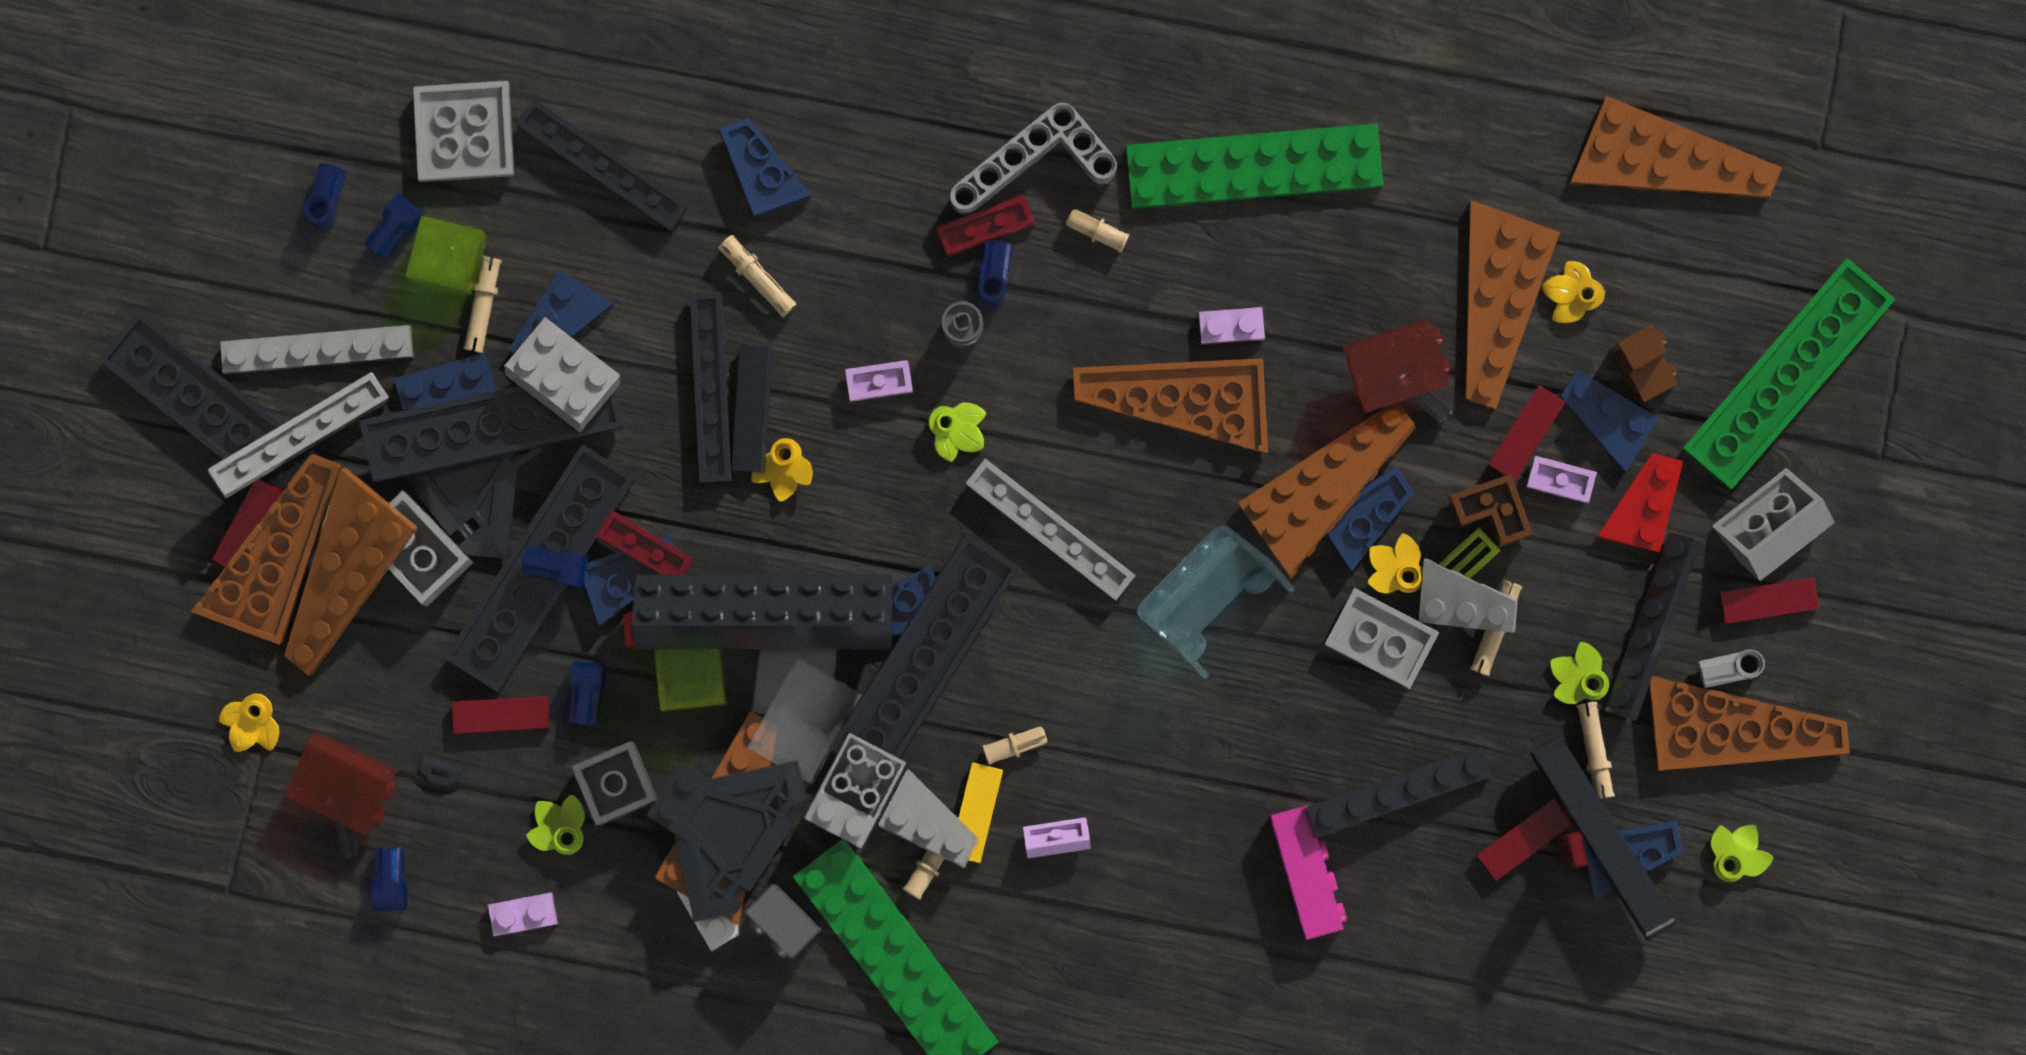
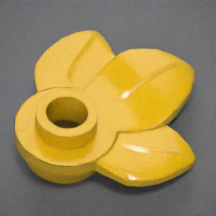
M1567 261L1564 267V275L1551 277L1542 285V290L1547 297L1558 303L1552 316L1553 321L1558 323H1573L1580 320L1586 311L1595 310L1601 306L1605 298L1603 286L1598 281L1592 279L1589 269L1579 262ZM1586 289L1594 291L1591 299L1586 300L1583 298V292Z
M782 438L776 441L770 453L766 454L765 473H752V482H770L774 495L780 502H783L794 494L798 483L801 485L811 484L813 470L810 462L801 456L799 444L792 439ZM790 449V458L784 460L783 452Z
M1404 533L1401 534L1395 548L1379 545L1372 546L1369 549L1370 561L1377 571L1368 580V584L1373 589L1386 594L1396 590L1412 593L1422 586L1423 569L1418 565L1421 551L1410 536ZM1409 571L1414 575L1413 582L1406 583L1403 581L1402 575L1404 572Z
M251 694L242 702H231L220 713L218 721L223 725L231 727L229 741L235 752L247 750L255 742L269 751H272L277 744L279 726L271 717L273 711L271 702L262 694ZM252 705L260 709V715H254L251 712Z

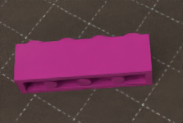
M1308 805L1269 816L1305 940L1342 930V922L1347 921L1342 903L1336 904L1333 891L1338 890L1334 873H1327L1324 860L1329 859L1325 842H1318V838L1313 837L1304 811V808L1308 807Z

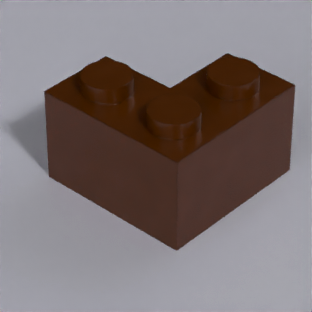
M1652 324L1619 341L1609 350L1639 405L1663 394L1678 384L1675 380L1678 378L1675 367L1670 361L1665 362L1663 355L1667 353L1665 349L1668 345L1666 338L1661 330H1655Z
M1511 474L1452 494L1447 498L1458 528L1488 518L1498 548L1528 538L1533 534Z

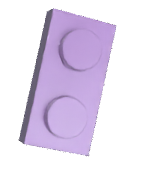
M1262 307L1199 312L1201 345L1265 339Z
M908 360L845 369L850 402L913 393Z
M1534 456L1526 488L1588 504L1597 472Z
M1086 817L1023 827L1028 858L1091 849Z
M552 893L488 905L494 936L558 924Z

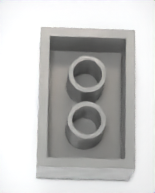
M546 317L505 365V375L579 432L584 429L620 385V375Z
M402 491L389 504L416 525L418 529L389 570L421 604L428 606L473 562L413 498Z

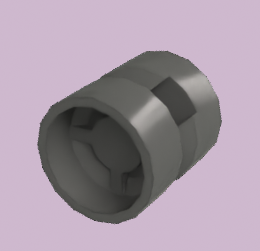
M966 301L955 302L944 311L942 328L947 341L953 346L964 348L976 344L981 338L983 332L982 315L979 309L972 303Z

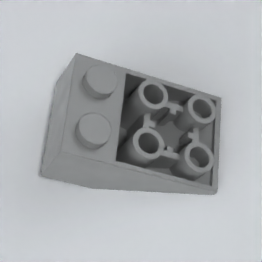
M849 733L803 818L862 848L906 762Z

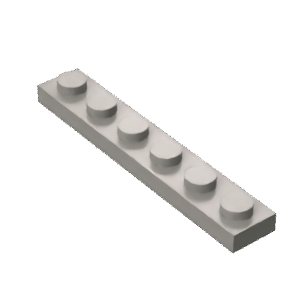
M410 325L221 342L222 369L224 374L414 358Z
M371 372L208 469V473L226 499L387 403L389 397Z
M984 459L966 482L968 487L1115 601L1136 576L987 459Z

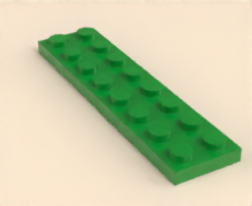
M1378 123L1126 146L1132 209L1383 187Z
M1846 258L1684 445L1682 450L1728 490H1731L1895 301V298Z
M841 839L793 876L927 1055H983L999 1042L845 839Z

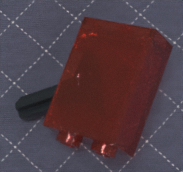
M1426 318L1342 346L1358 403L1365 413L1411 398L1438 423H1442L1449 418L1452 413L1451 408L1432 392L1433 390L1450 385L1447 374L1451 373V368L1446 355L1442 356L1439 345L1443 344V339L1438 326L1433 327Z
M316 732L306 742L285 796L334 819L339 853L344 858H351L357 856L359 852L355 830L366 835L373 826L379 827L387 811L383 808L385 800L391 799L396 790L397 783L393 780L398 770L322 733Z

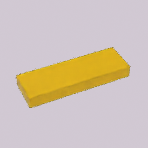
M973 762L958 819L979 839L969 860L981 863L1003 770Z

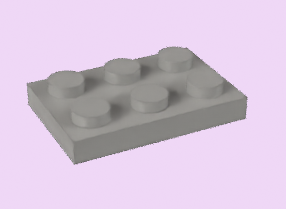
M1354 588L1324 645L1410 689L1439 632Z

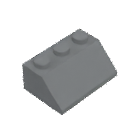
M1785 468L1712 527L1738 561L1761 581L1835 522L1824 500Z

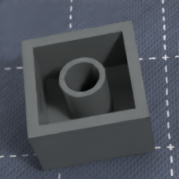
M630 741L572 766L596 826H602L652 805L657 800L656 793L634 742Z
M772 885L746 912L750 917L747 923L759 935H763L766 932L773 939L770 946L783 958L787 955L791 958L796 957L822 930L777 885Z

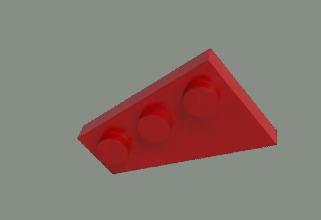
M1651 453L1597 537L1660 553L1683 461Z

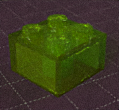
M421 215L406 277L414 283L472 296L474 292L473 285L474 283L476 284L481 256H483L488 237L487 234L481 229Z
M654 649L660 711L671 712L727 705L721 649Z

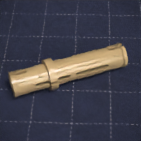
M733 235L729 236L718 247L737 268L735 271L739 275L743 274L782 318L797 305L757 262L758 258L754 254L750 255Z
M481 256L477 284L474 283L473 285L475 296L465 345L463 346L464 350H472L475 338L474 352H484L483 348L493 296L497 295L498 288L495 286L502 261L500 259L493 258L491 270L489 271L490 257Z
M1503 580L1500 592L1508 595L1512 583ZM1514 583L1508 596L1518 599L1523 587ZM1485 630L1470 667L1471 670L1479 673L1484 661L1480 673L1486 676L1490 675L1491 667L1505 632Z
M1597 702L1588 703L1589 717L1586 704L1577 705L1589 765H1586V770L1591 774L1593 789L1600 799H1604L1601 787L1603 785L1605 797H1614L1615 794L1613 793L1609 768H1612L1611 761H1607Z

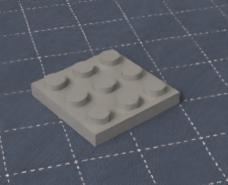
M508 81L413 87L418 180L420 182L514 176Z

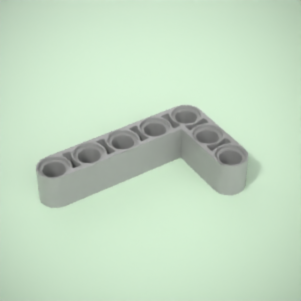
M1057 103L958 182L951 190V205L959 214L967 215L973 213L1060 142L1086 174L1098 184H1107L1112 181L1116 174V160L1070 104ZM1058 113H1067L1071 118V122L1066 126H1058L1053 119ZM1035 132H1040L1046 136L1047 141L1041 146H1035L1030 143V136ZM1078 137H1087L1091 142V146L1087 150L1081 151L1075 148L1073 143ZM1010 152H1017L1023 159L1020 164L1011 166L1004 160L1005 156ZM1098 161H1106L1110 164L1111 170L1109 173L1101 175L1095 172L1093 166ZM994 172L998 177L997 182L991 186L984 185L980 180L983 173ZM962 191H967L973 195L974 199L971 204L963 206L957 203L956 196Z

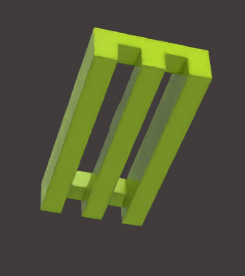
M1479 527L1438 565L1446 567L1479 537L1482 542L1452 569L1459 572L1488 546L1491 551L1464 575V577L1470 579L1501 550Z

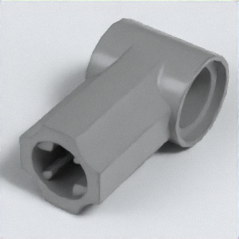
M1745 650L1698 661V666L1705 689L1759 676L1763 672L1765 663L1763 656L1758 651ZM1744 656H1750L1755 659L1756 670L1753 673H1746L1742 670L1740 662Z

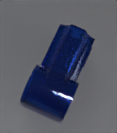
M319 163L310 198L304 204L303 211L305 216L318 229H328L337 220L336 209L347 171L336 165ZM326 206L328 208L324 217H313L314 211L318 207Z
M401 194L395 195L385 207L382 213L383 218L365 240L364 244L387 260L405 235L411 234L417 228L425 212Z
M986 241L981 277L978 284V296L982 303L990 307L1000 305L1006 297L1013 245L1004 241ZM995 283L1000 286L1001 292L996 296H989L983 289L987 284Z
M527 546L522 560L521 572L553 579L554 582L582 588L589 556L568 551H561L559 553L548 549Z
M573 661L570 674L572 695L568 723L597 725L600 693L603 692L605 684V664Z
M375 848V882H373L371 889L372 910L405 911L408 896L407 884L404 882V848Z

